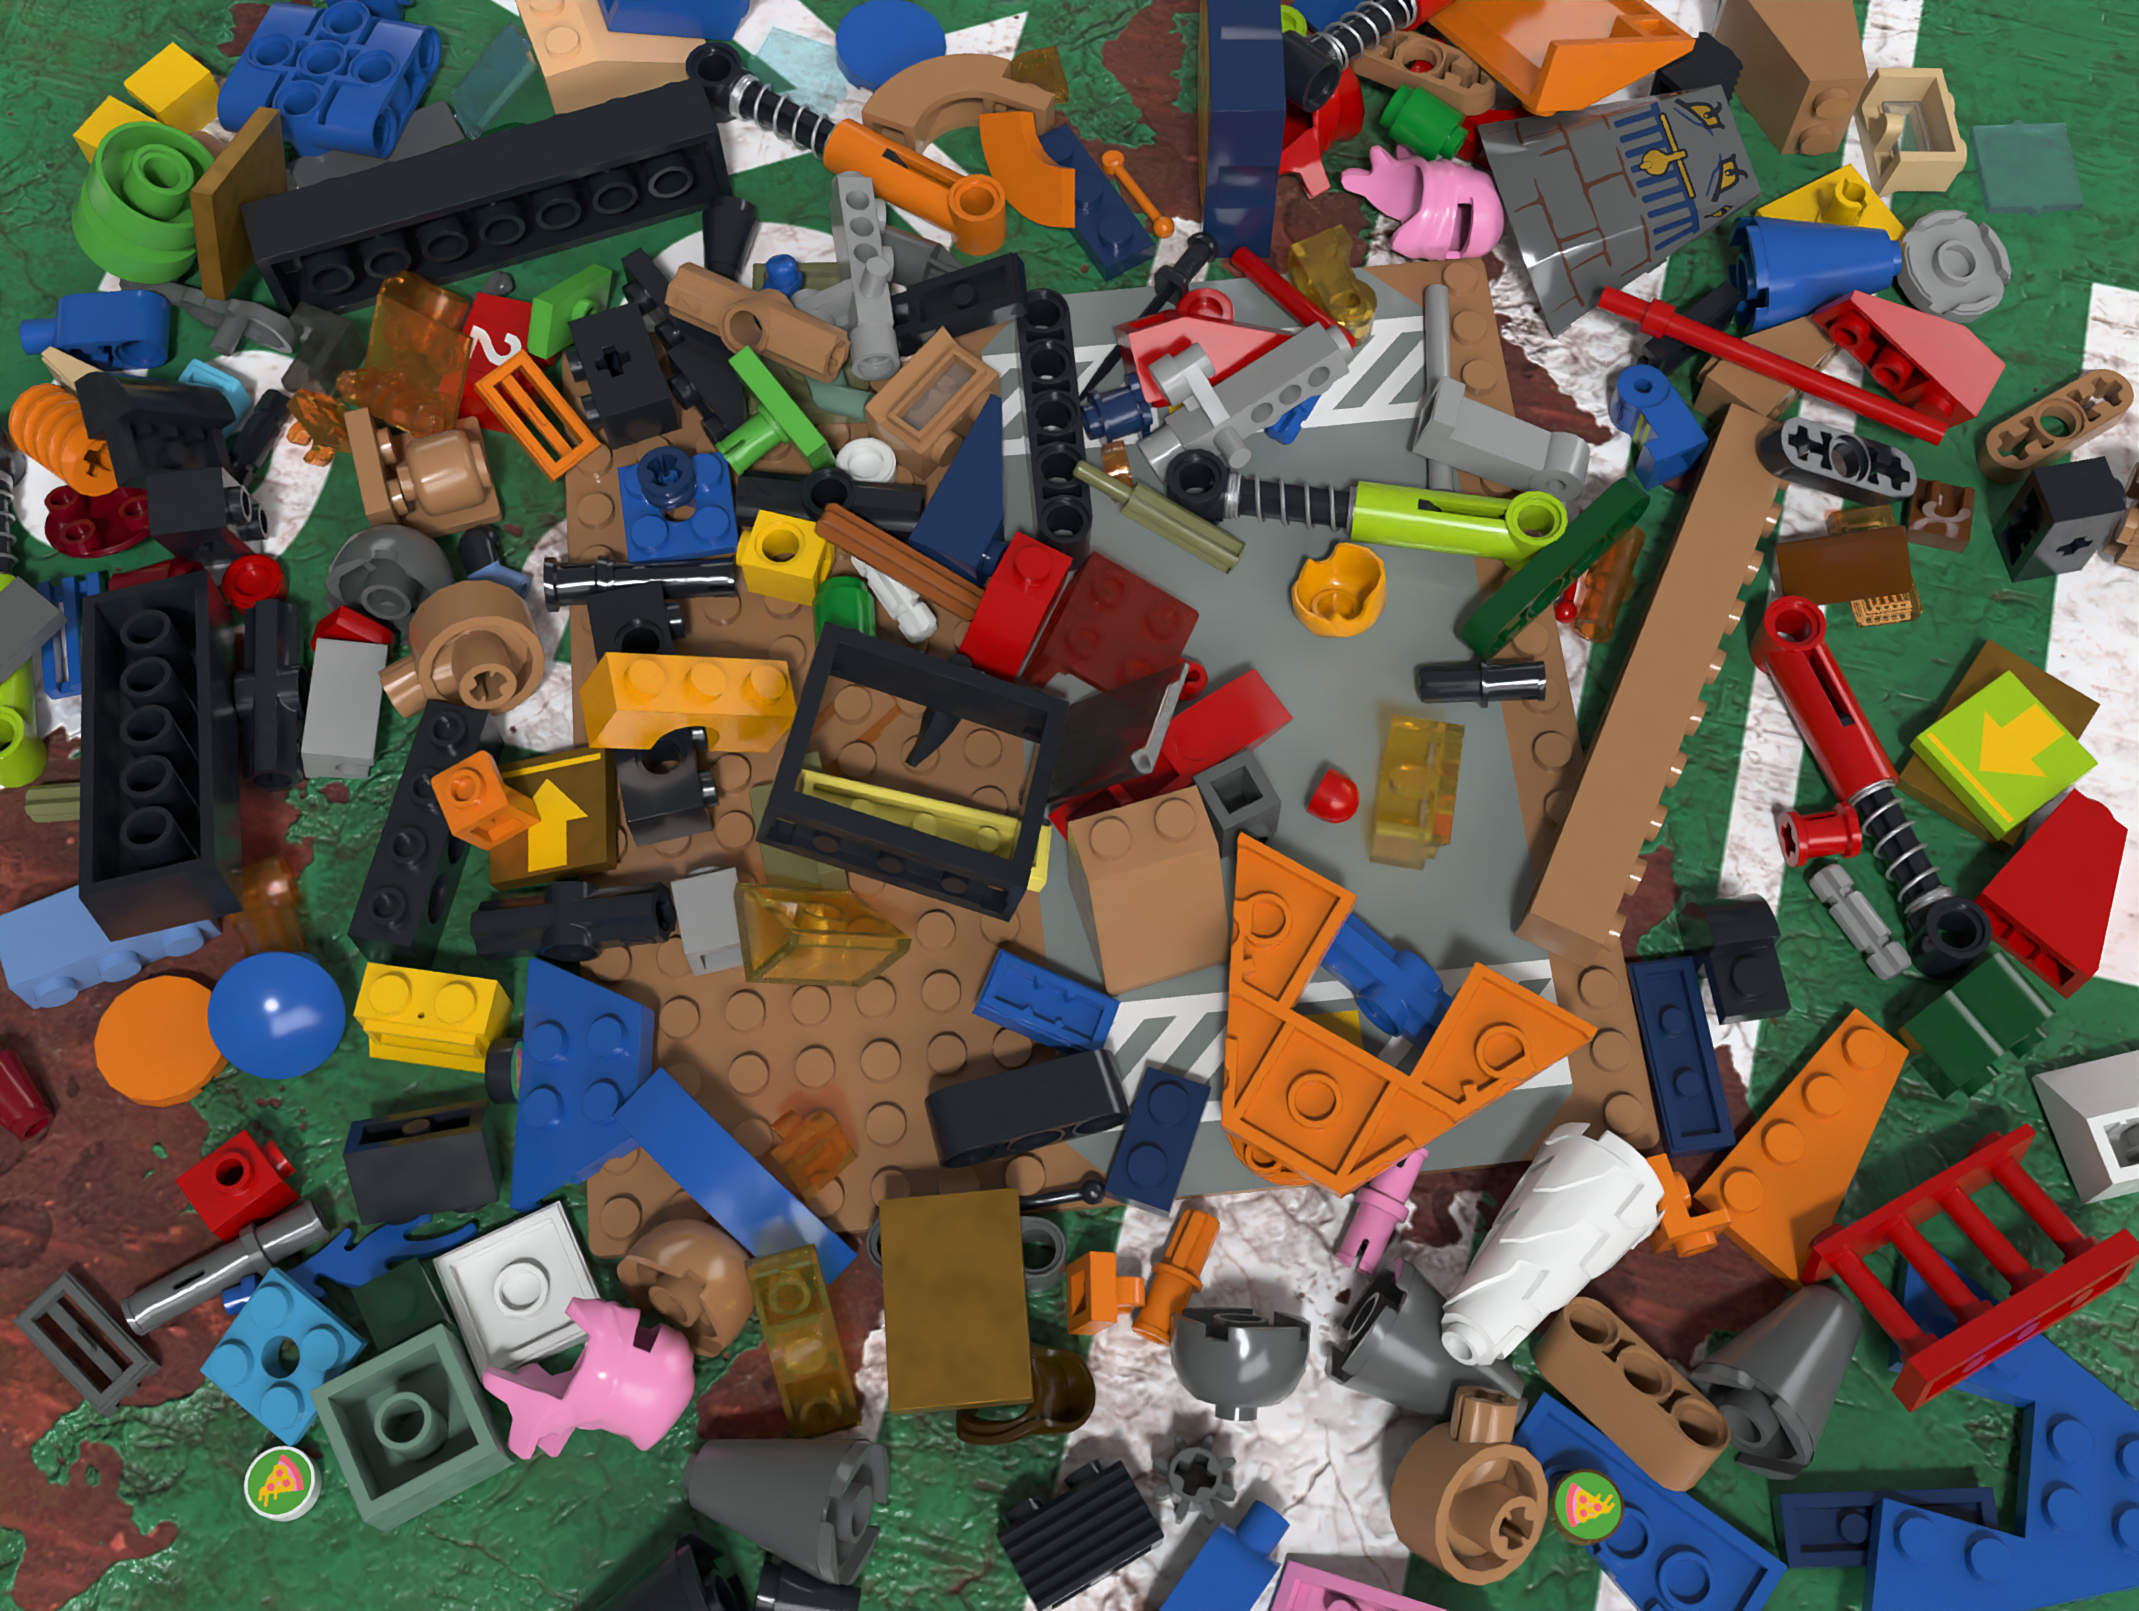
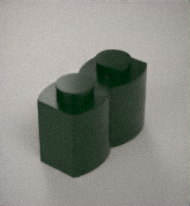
M2000 950L1904 1024L1892 1037L1909 1050L1906 1058L1943 1100L1959 1088L1970 1098L2001 1074L1992 1063L2008 1050L2017 1059H2020L2050 1034L2041 1024L2057 1011L2003 951Z

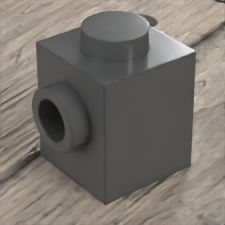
M1250 749L1192 777L1191 787L1195 785L1198 787L1218 842L1220 859L1237 852V840L1241 832L1264 845L1272 840L1274 837L1273 833L1277 832L1281 800Z

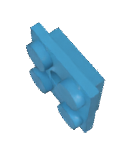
M274 1267L270 1268L199 1371L289 1447H294L299 1444L318 1416L309 1391L348 1372L369 1342L281 1269ZM287 1337L296 1343L300 1354L299 1364L292 1374L287 1373L282 1368L278 1356L279 1348Z

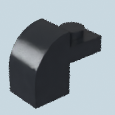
M1754 893L1686 904L1677 918L1685 956L1693 957L1697 979H1708L1719 1025L1785 1016L1791 1009V1004L1775 949V944L1781 937V933L1767 901L1761 895Z

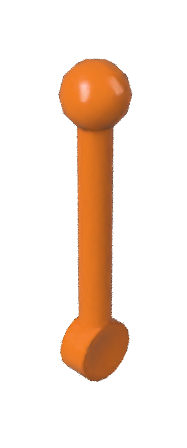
M1117 150L1105 152L1102 156L1103 171L1118 177L1153 222L1152 229L1154 234L1162 239L1173 235L1175 230L1173 220L1160 214L1124 168L1123 154Z

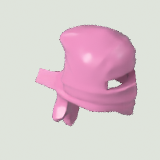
M1401 144L1397 146V159H1394L1381 146L1375 145L1370 149L1371 171L1360 168H1348L1342 171L1339 176L1344 189L1365 196L1375 208L1385 215L1401 221L1402 226L1393 233L1388 243L1395 252L1411 259L1425 258L1429 261L1437 260L1440 262L1445 259H1468L1486 255L1497 245L1507 226L1508 215L1494 176L1485 171L1476 170L1473 167H1464L1461 164L1453 163L1448 159L1426 161Z
M578 1297L571 1299L565 1313L589 1336L572 1370L551 1376L540 1365L532 1363L520 1367L515 1374L502 1369L487 1367L480 1378L486 1390L507 1404L512 1415V1425L506 1447L523 1460L532 1457L536 1445L549 1456L558 1457L576 1427L587 1430H606L628 1439L638 1449L647 1451L660 1441L680 1418L692 1398L696 1380L692 1367L694 1364V1353L689 1346V1341L680 1330L673 1329L661 1322L655 1327L648 1329L638 1324L641 1315L640 1309L624 1308L619 1302L613 1300L607 1302L602 1298L582 1299Z

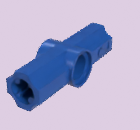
M1350 913L1320 964L1355 995V1002L1359 1009L1376 1027L1392 1037L1398 1038L1402 1035L1422 1053L1425 1051L1454 1001L1443 991V984L1439 976L1424 960L1406 949L1394 950L1353 913Z

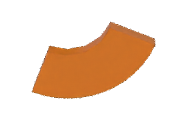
M1012 111L979 114V130L985 160L992 177L1001 184L1005 191V199L1020 214L1038 224L1049 227L1075 228V169L1058 165L1044 151L1036 134L1033 112Z

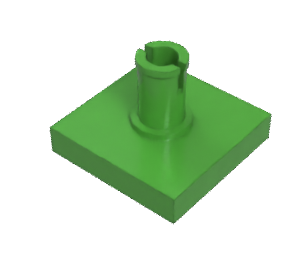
M747 345L729 359L728 362L743 384V387L757 403L755 408L758 411L724 440L715 444V447L727 462L730 463L736 473L741 476L744 470L780 441L785 445L789 443L812 472L825 467L836 468L837 461L826 440Z

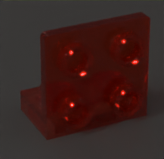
M1093 551L1070 577L1020 677L1043 688L1058 672L1065 676L1071 674L1137 713L1149 716L1158 705L1199 618V613L1192 607Z

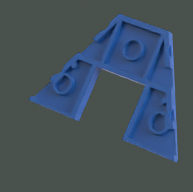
M1935 1249L1980 1302L1989 1300L1994 1307L2001 1303ZM1900 1253L1895 1299L1926 1335L1934 1333L1940 1340L1956 1330L1955 1324L1958 1319ZM2038 1334L1952 1387V1389L2024 1409L2014 1535L1884 1497L1877 1501L1872 1509L1862 1611H2032L2069 1602L2072 1604L2090 1600L2114 1592L2139 1589V1412L2043 1335ZM1892 1338L1890 1340L1887 1370L1900 1373L1904 1366L1900 1360L1903 1352Z

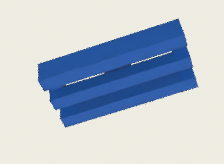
M99 572L87 573L86 580L80 582L74 576L61 578L62 585L53 586L50 581L37 583V592L59 609V603L63 602L64 615L69 620L65 624L68 682H64L61 629L41 647L44 692L51 700L81 695L82 628L79 599L107 592L106 581Z

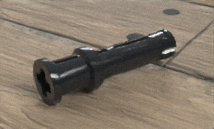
M598 555L595 562L559 563L556 557H545L543 582L546 608L548 613L559 612L561 606L587 605L585 598L587 595L659 580L666 599H690L696 597L735 598L734 558L702 561L616 563V559L609 558V555Z

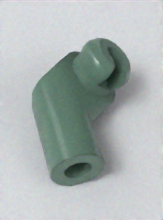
M842 367L836 379L828 384L804 374L811 398L817 408L824 412L866 422L864 406L875 394L848 387Z

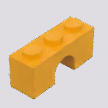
M606 652L579 689L589 748L651 749L660 737L673 730L691 726H704L710 751L768 753L790 728L796 710L787 661Z

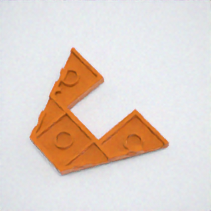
M1243 832L1239 834L1237 840L1238 850L1221 1128L1223 1131L1329 1193L1342 1199L1593 1040L1598 1030L1597 1027L1477 961L1410 1076L1298 1014L1293 1009L1355 907L1357 895Z

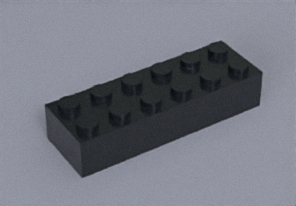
M207 569L83 597L78 897L110 942L244 911L237 710L234 700V677L236 674L234 617Z

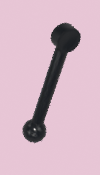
M1089 1178L1084 1180L1080 1187L1019 1198L1020 1211L1081 1200L1089 1205H1096L1101 1203L1106 1195L1104 1191L1105 1186L1097 1178Z

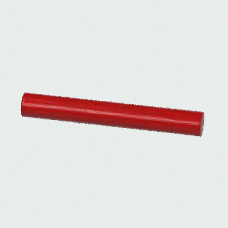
M1243 246L1233 253L1231 258L1232 266L1307 328L1318 321L1327 330L1336 324L1346 337L1351 348H1354L1356 339L1351 333L1249 248Z

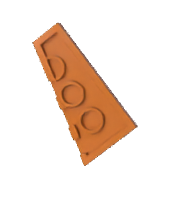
M1857 1008L1849 1014L1691 1198V1206L1701 1215L1727 1208L1732 1223L1723 1233L1793 1293L1798 1292L1804 1287L1799 1277L1810 1254L1807 1246L1817 1234L1831 1226L1909 1053L1907 1048Z

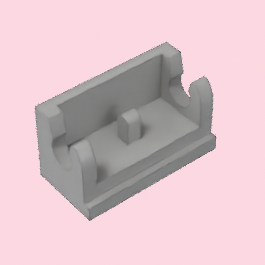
M317 638L301 747V757L306 778L322 776L365 779L369 777L370 766H374L375 748L383 694L378 671L386 667L389 654L388 645Z

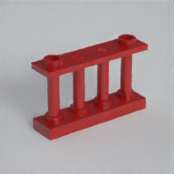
M2028 1123L2005 1136H2002L1999 1131L1986 1135L1969 1150L1967 1158L1846 1228H1843L1840 1223H1835L1825 1228L1807 1246L1810 1254L1799 1277L1801 1283L1804 1286L1817 1285L1837 1273L1902 1350L1903 1354L1900 1360L1904 1366L1891 1391L1909 1413L2125 1282L2139 1260V1242L2126 1228L2102 1242L2096 1236L2087 1238L2023 1169L2020 1163L2036 1135L2035 1130ZM1997 1180L2063 1252L2065 1256L2062 1259V1263L2064 1265L2049 1274L2043 1268L2034 1270L1969 1198V1195ZM1945 1211L2010 1284L2012 1288L2009 1291V1295L2011 1297L1995 1307L1989 1300L1980 1302L1915 1227ZM1891 1242L1958 1319L1955 1324L1956 1330L1940 1340L1934 1333L1926 1335L1862 1261V1258Z

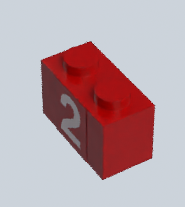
M478 292L439 390L452 421L475 416L482 429L510 434L474 390V385L521 349L525 350L543 374L546 366L552 367L554 365L558 352L546 360L527 352L532 303ZM519 369L511 375L536 406L539 407L540 394ZM500 383L494 387L525 425L527 419L525 413Z

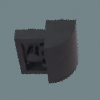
M101 371L87 373L74 382L88 439L106 441L118 487L146 489V475L221 466L234 478L222 429L236 421V417L229 401L218 389L206 384Z

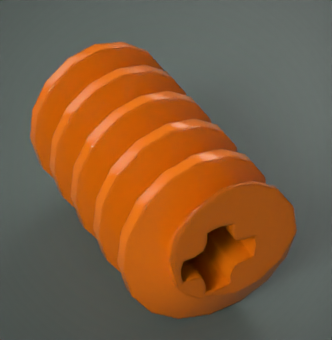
M50 383L34 385L20 394L11 408L8 419L9 435L18 449L80 494L95 497L109 494L118 488L107 443L102 440L88 439L78 398L68 393L61 386Z

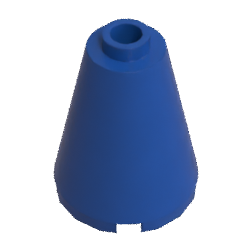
M1749 215L1737 217L1732 224L1729 235V247L1740 246L1737 264L1728 265L1729 282L1741 292V299L1734 315L1738 326L1747 325L1743 333L1745 336L1813 314L1816 309L1854 290L1869 295L1886 290L1890 287L1893 276H1898L1902 269L1900 244L1897 240H1890L1885 229Z

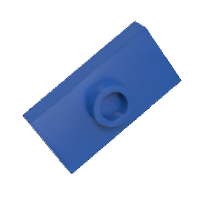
M999 949L972 1013L1070 1056L1081 1052L1103 1049L1121 1001Z

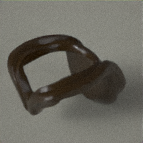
M1030 1341L1034 1403H1029L1027 1410L1022 1415L1009 1420H992L976 1417L975 1415L979 1408L959 1409L956 1413L955 1423L957 1437L963 1442L972 1445L999 1446L1018 1441L1030 1435L1058 1436L1076 1431L1086 1423L1093 1412L1096 1401L1094 1380L1086 1363L1079 1355L1072 1351L1044 1346Z

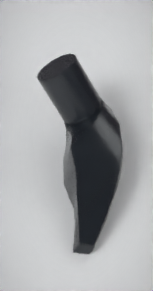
M962 654L952 655L947 660V662L965 668H971L972 665L970 659ZM926 707L922 716L919 736L905 762L911 767H916L950 736L962 718Z

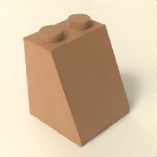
M1722 0L1710 35L1721 44L1729 47L1736 57L1741 60L1743 69L1739 71L1741 76L1737 78L1738 84L1734 86V93L1780 154H1806L1814 156L1837 152L1869 79L1853 1Z
M1197 785L1068 822V882L1107 996L1112 997L1230 962L1231 947L1219 846Z

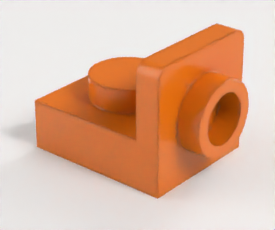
M481 750L431 779L432 788L452 835L485 851L496 847L541 822L533 800L504 784L493 756L486 751Z
M1666 1153L1645 1158L1656 1173L1665 1193L1656 1205V1211H1662L1666 1208L1665 1214L1659 1225L1647 1237L1653 1254L1676 1249L1678 1257L1684 1258L1716 1247L1718 1245L1716 1237L1732 1223L1728 1209L1725 1208L1690 1218L1688 1211L1691 1209V1195L1683 1175L1679 1171H1672Z

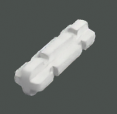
M851 556V562L862 577H867L869 580L867 582L868 586L891 618L898 620L900 623L898 627L909 642L914 644L920 643L936 632V617L926 603L918 600L919 594Z

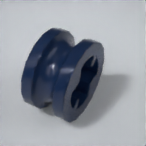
M670 446L656 447L647 452L638 464L637 475L642 493L647 502L654 507L665 510L677 509L687 504L694 496L697 484L692 462L687 454L680 449ZM667 470L677 471L679 478L677 482L672 484L670 479H667V486L657 485L655 478L657 474L662 472L664 477H667Z

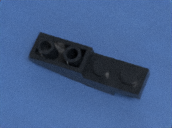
M640 247L621 258L627 279V284L622 286L623 294L628 303L637 301L642 317L648 314L656 324L654 330L660 343L666 350L673 375L667 379V384L673 396L684 410L687 411L694 407L702 417L700 425L710 443L719 451L715 444L724 440L749 420L748 403L743 384L728 362L736 354L727 348L720 336L669 314V307L664 303L670 282Z

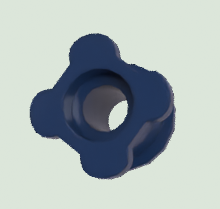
M1135 372L1124 375L1126 384L1124 387L1098 394L1094 389L1088 391V404L1080 406L1082 424L1090 441L1098 439L1105 449L1112 447V440L1137 433L1139 440H1142L1151 434L1150 425L1153 424L1151 410L1144 398Z

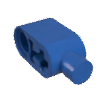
M146 290L66 295L57 302L56 317L25 319L21 321V344L27 355H39L51 346L104 372L157 368L165 364L168 359L171 304L163 296Z
M1256 1499L1235 1529L1222 1520L1159 1611H1250L1282 1565L1270 1555L1289 1529L1290 1524L1271 1507Z

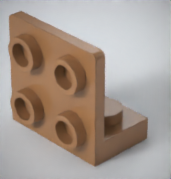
M368 407L343 413L364 510L371 526L377 524L401 525L418 530L433 539L474 528L477 525L495 523L502 519V512L481 426L475 416L392 436L388 427L377 428ZM459 429L468 436L470 441L480 440L490 473L492 487L484 488L483 501L476 507L440 516H429L422 510L418 499L406 502L396 466L407 463L406 448L410 441Z

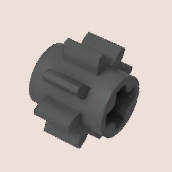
M1177 1435L1174 1438L1176 1456L1172 1462L1164 1458H1154L1152 1468L1157 1473L1167 1476V1484L1158 1487L1153 1492L1152 1498L1154 1502H1163L1169 1498L1177 1506L1175 1514L1176 1524L1180 1525L1185 1520L1188 1511H1201L1203 1519L1210 1525L1215 1520V1510L1212 1503L1216 1497L1226 1502H1234L1237 1491L1231 1486L1222 1483V1476L1229 1473L1235 1467L1236 1460L1234 1457H1229L1219 1461L1211 1453L1213 1447V1436L1208 1435L1203 1440L1201 1448H1188L1185 1440L1180 1435ZM1193 1464H1198L1206 1468L1204 1480L1208 1484L1213 1485V1488L1200 1487L1195 1496H1190L1182 1491L1184 1479L1175 1473L1176 1471L1188 1473Z

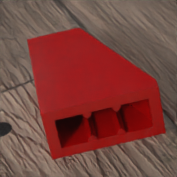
M2075 788L1973 901L1989 917L1992 926L1991 940L2066 1000L2090 980L2099 969L2128 829L2114 819L2113 814L2105 805L2097 800L2087 798Z

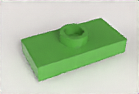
M592 264L533 298L527 352L546 360L574 343L567 322L607 309L612 270Z

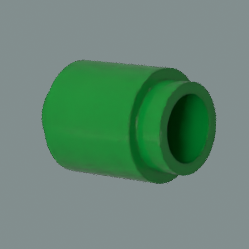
M1403 83L1393 95L1379 121V124L1389 130L1388 137L1426 161L1439 160L1442 157L1452 161L1469 134V131L1462 127L1466 114L1425 88L1418 86L1416 89H1413L1406 83Z
M839 576L827 579L819 585L817 595L812 601L815 648L825 621L845 628H854L866 635L877 638L874 598L867 591V586L862 580L855 577Z

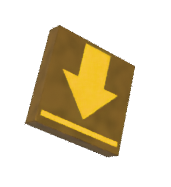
M588 746L497 765L505 785L533 800L541 822L489 850V885L498 891H505L617 869L615 757L612 748H589Z

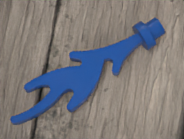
M427 1214L406 1224H386L363 1239L352 1251H347L355 1239L353 1232L347 1228L319 1253L306 1262L285 1272V1274L319 1302H324L327 1299L326 1292L316 1286V1281L320 1277H326L338 1284L362 1290L398 1288L408 1285L411 1279L406 1272L387 1270L389 1263L397 1260L422 1259L444 1253L470 1241L478 1235L479 1231L475 1224L470 1223L456 1232L439 1238L423 1241H406L409 1233L432 1221V1214ZM257 1273L241 1277L240 1285L222 1290V1300L228 1316L239 1314L261 1283Z

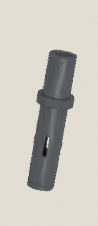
M309 1198L259 1227L255 1223H250L239 1229L238 1238L184 1265L179 1270L138 1292L121 1299V1309L131 1329L137 1335L144 1336L196 1306L206 1303L211 1298L222 1293L223 1289L239 1284L241 1277L253 1273H259L262 1277H265L270 1268L278 1267V1262L331 1235L330 1226L321 1208L315 1200Z

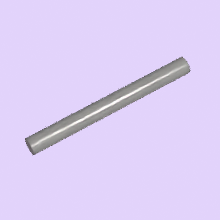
M1441 284L1430 285L1425 289L1427 400L1443 375L1451 378L1448 288ZM1428 458L1429 489L1454 492L1453 467Z

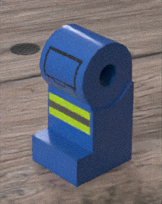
M1638 364L1623 370L1617 379L1611 398L1609 417L1618 430L1629 434L1640 452L1634 473L1644 489L1649 490L1697 470L1709 439L1675 387L1671 385L1667 377L1659 369L1650 365Z

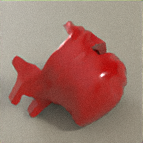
M1349 63L1348 67L1342 71L1335 92L1319 110L1312 113L1305 112L1286 99V117L1278 176L1295 174L1308 200L1321 195L1331 188L1322 165L1321 157L1323 153L1330 149L1334 141L1347 142L1357 136L1362 130L1365 115L1363 94L1359 79Z

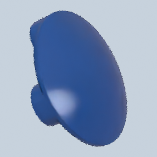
M269 951L254 954L240 960L230 967L217 981L208 1005V1026L218 1050L230 1063L240 1070L267 1079L293 1078L306 1074L320 1066L338 1046L346 1022L345 1003L340 988L332 976L321 967L319 960L306 952Z

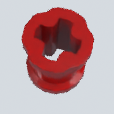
M1849 802L1837 803L1829 811L1800 815L1796 810L1782 811L1779 815V844L1782 855L1790 867L1804 866L1807 859L1839 854L1843 859H1849L1860 854L1862 847L1861 829L1857 813Z

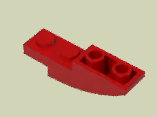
M1252 669L1204 697L1099 770L1096 773L1098 775L1097 779L1049 814L1048 818L1068 843V822L1191 787L1193 776L1248 749L1253 751L1290 723L1293 717L1257 671Z

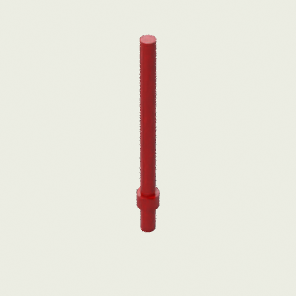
M1606 285L1598 302L1597 308L1641 325L1639 332L1662 340L1663 335H1666L1932 445H1939L1948 427V423L1674 312L1676 306L1657 298H1653L1650 303Z

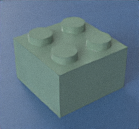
M441 1323L309 1391L363 1522L385 1533L516 1464L510 1450L506 1447L507 1443L461 1340Z

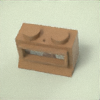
M942 326L864 406L869 438L881 440L888 445L894 452L896 462L925 481L938 466L946 467L953 461L990 394L1001 397L999 373L959 346L945 327Z

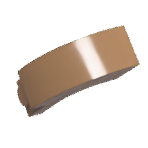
M950 54L914 64L900 71L880 86L861 111L864 126L920 154H923L925 149L935 139L947 132L964 127H979V114L1012 111L1033 112L1037 137L1055 129L1054 93L1042 90L1031 83H1020L1011 80L1010 59L987 54Z

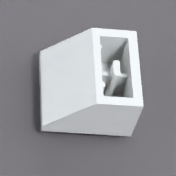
M2139 1050L2037 1074L2031 1078L2082 1205L2138 1192Z

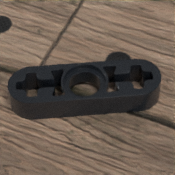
M1792 417L1766 430L1760 440L1762 460L1773 475L1780 479L1874 508H1885L1910 497L1916 488L1917 475L1910 458L1900 449L1812 420ZM1832 450L1837 451L1845 462L1847 470L1845 477L1840 475L1834 467L1831 457ZM1809 451L1808 453L1798 457V453L1803 454ZM1879 470V473L1876 472L1872 475H1869L1870 473Z

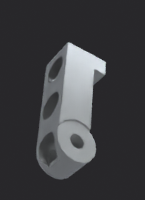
M1443 375L1422 408L1412 448L1413 453L1522 493L1541 491L1553 495L1561 502L1574 500L1582 494L1591 454L1590 447L1584 439L1567 432H1549L1463 396L1466 384Z

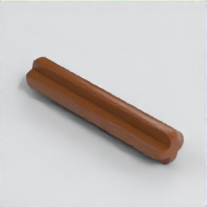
M829 503L824 508L815 524L814 532L817 536L965 622L972 621L985 591L836 503Z

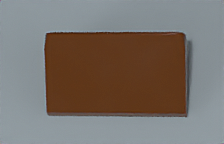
M1902 525L1784 542L1775 545L1784 596L1804 597L1817 606L1905 594L1913 589L1905 526Z

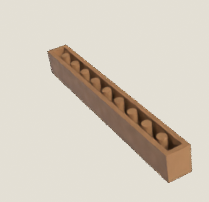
M1731 403L1711 438L1514 933V936L1584 967L1590 964L1601 948L1611 952L1624 928L1627 916L1617 912L1624 894L1632 896L1635 893L1644 875L1647 860L1638 857L1644 839L1653 842L1664 822L1668 807L1659 803L1664 787L1674 788L1684 769L1688 754L1679 751V747L1684 734L1690 737L1695 734L1704 716L1708 703L1698 699L1703 684L1712 686L1722 668L1727 652L1718 648L1719 642L1723 634L1731 636L1741 618L1746 602L1737 599L1741 585L1747 587L1751 585L1762 563L1764 553L1755 548L1759 537L1765 539L1769 537L1781 513L1782 505L1773 502L1777 490L1785 492L1791 483L1773 475L1765 466L1760 454L1762 435L1766 430L1780 423L1734 403Z

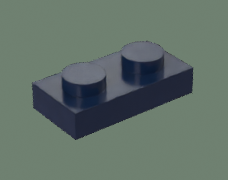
M1147 1067L1131 1117L1129 1118L1104 1189L1105 1197L1169 1218L1210 1098L1211 1087Z

